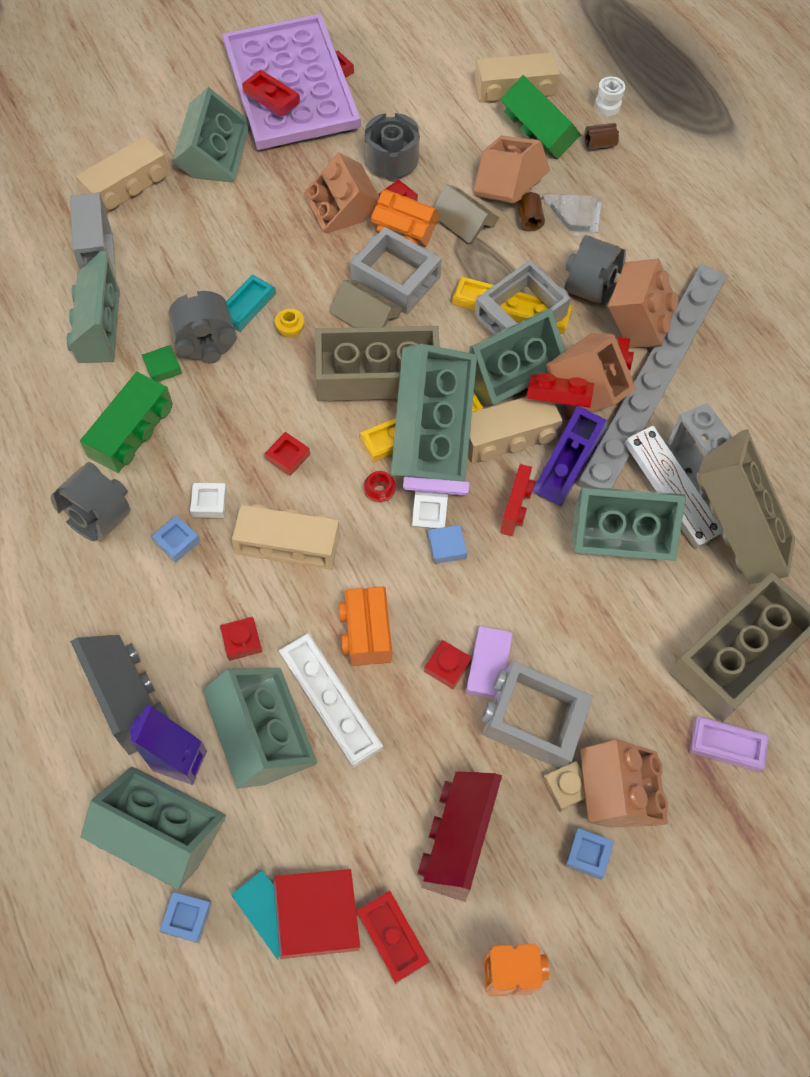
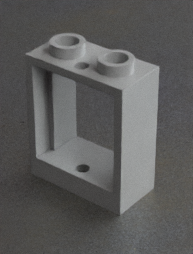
M100 192L71 195L72 246L80 270L100 251H107L116 277L113 232Z
M384 227L377 235H373L370 238L367 246L360 253H356L350 261L351 280H357L403 307V313L408 314L440 279L442 258ZM385 251L417 268L403 285L371 268Z
M529 260L476 298L475 317L494 335L517 324L500 305L527 286L549 308H552L557 323L567 316L571 298L563 287L557 286L548 277L544 269L537 267Z
M708 403L680 414L667 442L668 448L682 469L691 472L687 476L704 501L709 499L706 491L702 492L696 478L704 455L695 443L697 442L705 455H707L733 437Z
M515 661L506 670L501 669L493 684V689L497 690L493 702L489 701L481 717V721L485 723L482 735L559 769L571 763L593 696ZM516 682L567 704L554 744L502 722Z

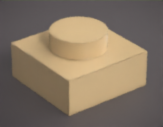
M577 761L544 776L543 780L559 812L586 800L583 772Z

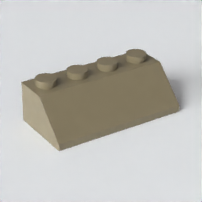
M746 429L740 431L704 456L696 478L702 492L706 491L713 518L719 519L725 544L728 547L731 546L734 551L737 570L740 573H744L750 585L762 582L771 572L779 578L789 577L795 536L749 430Z

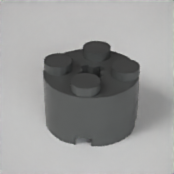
M385 113L372 118L365 128L366 166L372 172L385 177L390 182L400 180L402 176L411 173L419 162L420 135L417 123L412 118L399 113H395V117H386Z
M585 235L581 240L577 254L572 253L567 260L566 270L570 271L564 289L567 293L594 303L606 304L617 283L614 282L617 273L621 274L625 264V249Z
M197 291L198 296L190 298L187 297V294L179 297L169 309V320L177 353L190 359L203 360L205 363L219 361L221 355L227 352L237 339L226 300L221 295L211 291Z
M87 462L84 466L80 467L51 494V502L58 514L64 510L70 517L66 523L74 531L90 541H95L98 537L99 542L102 541L130 513L129 504L124 497L128 493L126 487L116 479L109 480L91 462Z

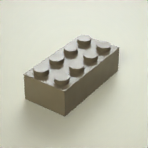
M439 326L315 328V369L318 401L398 399L402 349L419 344L440 347Z
M771 572L678 659L670 673L723 722L810 638V605Z

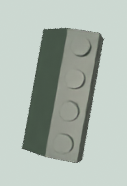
M419 344L402 349L391 476L466 482L477 363L476 354L427 344Z

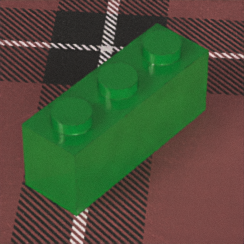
M524 75L500 99L507 107L504 113L514 123L517 120L522 123L519 128L529 139L535 136L538 140H541L546 156L551 152L559 159L581 136L574 124Z
M136 371L80 439L87 457L119 473L125 465H128L133 460L135 452L141 444L152 436L154 428L160 420L167 417L170 413L173 403L168 387Z

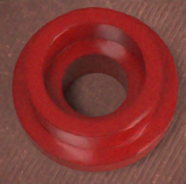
M385 471L371 473L364 482L365 495L374 502L388 501L395 494V480ZM377 486H383L385 489L375 490L374 488Z

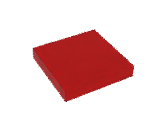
M351 869L275 876L274 889L280 959L359 951L361 946Z

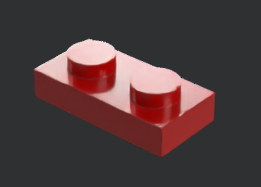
M261 69L242 83L245 94L281 117L300 103L299 93Z
M550 373L532 374L528 386L527 399L590 408L594 383L579 377L563 379L556 378V376Z
M519 465L503 517L501 534L513 537L516 525L523 526L527 508L523 507L522 503L524 498H531L535 480L530 479L531 466Z
M391 891L386 892L356 911L395 985L430 963Z

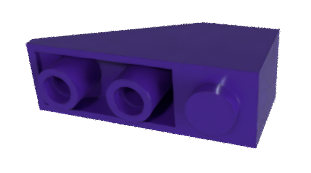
M146 704L142 715H137L131 725L130 742L153 772L193 785L207 753L204 744L154 707Z

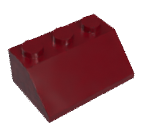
M456 771L453 782L445 780L439 800L440 803L446 804L442 818L434 816L428 838L435 840L431 854L423 853L417 875L424 877L421 888L463 902L466 901L471 890L502 775Z

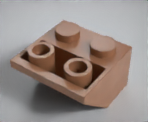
M503 135L498 137L483 150L474 187L475 196L508 203L519 201L531 187L538 184L541 178L550 171L541 140Z
M339 152L304 192L325 233L364 222L373 213L379 199V195L362 164Z
M590 333L546 364L548 372L556 376V378L570 379L579 377L594 383L591 407H582L590 412L613 406L636 389L614 334ZM563 404L568 418L571 419L577 406Z
M617 739L580 749L589 823L605 827L660 826L668 824L666 814L668 802L663 793L661 781L662 764L656 751Z

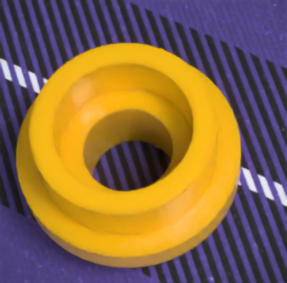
M284 309L275 317L276 329L285 337L299 335L305 325L303 314L296 309Z

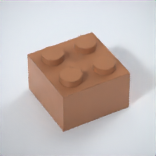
M659 258L625 262L608 308L623 338L630 339L629 348L662 346L665 335L670 330L672 315L678 307V296L673 292L669 283V275L667 271H664Z

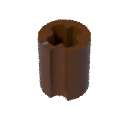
M614 122L586 126L584 133L586 148L592 150L617 146L619 141L617 124Z
M534 192L525 193L522 199L517 201L521 225L526 231H536L545 224L541 197Z

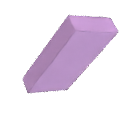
M404 476L403 488L405 491L466 496L469 492V482Z
M479 626L466 694L495 699L497 690L493 689V684L501 669L506 670L512 632Z
M698 716L694 722L689 753L762 772L765 768L769 735Z

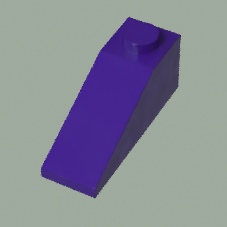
M577 406L533 492L562 506L608 427L607 420Z

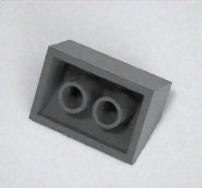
M120 635L80 637L71 640L73 649L113 736L128 755L137 752L130 742V728L135 717L142 715L146 704L154 707L166 717L168 716L161 702L154 704L149 695L155 689L147 673L139 674L135 666L141 660L133 644L125 645Z

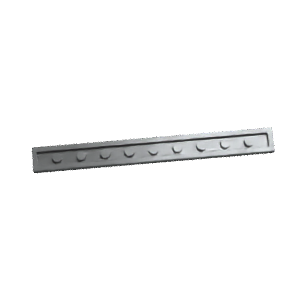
M700 264L682 296L677 310L672 315L670 330L666 333L662 346H654L634 382L636 389L628 394L583 472L578 483L579 487L613 488L631 455L624 444L625 441L646 428L720 292L727 274Z

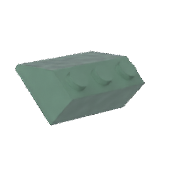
M206 88L189 103L172 162L195 179L233 182L236 179L249 130L248 119L211 88Z
M100 251L77 272L76 285H72L74 309L69 311L72 331L67 333V347L69 351H73L78 363L114 362L120 289L107 251Z
M548 308L470 346L469 353L477 355L474 393L480 402L494 405L528 388L532 374L549 373L546 364L565 352L552 308Z
M582 486L574 510L571 534L574 552L676 561L686 500L685 494Z
M281 668L226 669L203 689L237 789L267 785L312 767L317 763Z
M131 767L90 801L80 838L179 890L198 869L220 830L226 815Z

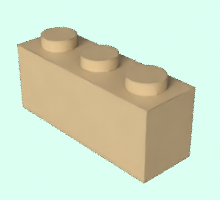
M554 53L476 59L475 85L480 103L501 101L500 99L522 75L544 96H556L560 73Z
M144 136L75 177L81 194L100 192L105 210L108 212L169 176L164 154Z
M524 397L472 412L468 449L471 463L480 460L489 461L497 455L510 451L516 453L522 451L527 446L538 443L547 444L558 438L563 420L553 402L532 400Z
M260 504L251 506L241 505L231 540L236 555L332 570L340 537L339 520L323 514L316 516L305 515L292 509L284 511L273 510Z

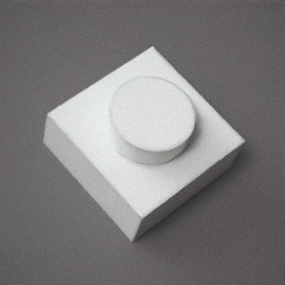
M193 483L190 505L192 518H225L226 483Z
M415 491L412 526L445 527L448 494Z

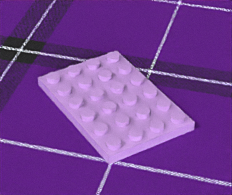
M321 14L222 34L257 150L361 127L360 116ZM261 69L299 93L300 103L281 117L245 94L242 83Z

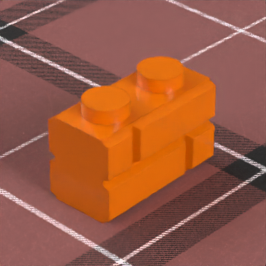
M386 189L382 190L378 204L371 216V222L377 228V233L384 227H387L413 243L425 247L428 245L439 219L436 208Z
M386 587L347 589L345 591L346 602H339L340 623L347 622L348 634H341L343 655H350L351 665L353 666L369 665L371 663H390L393 651Z
M518 944L514 949L512 945L492 946L484 957L486 992L489 996H507L510 993L512 995H528L541 988L544 981L549 980L547 955L540 954V948H538L537 944Z

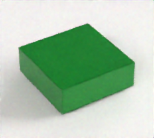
M171 345L142 354L151 379L160 382L182 374Z

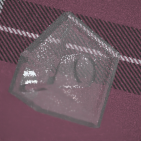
M539 193L541 202L565 229L574 231L573 237L590 236L591 232L598 233L602 197Z

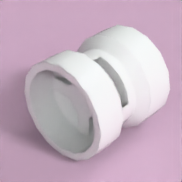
M610 76L600 81L598 96L595 101V109L599 114L614 116L619 113L622 104L621 99L625 92V83L621 79Z

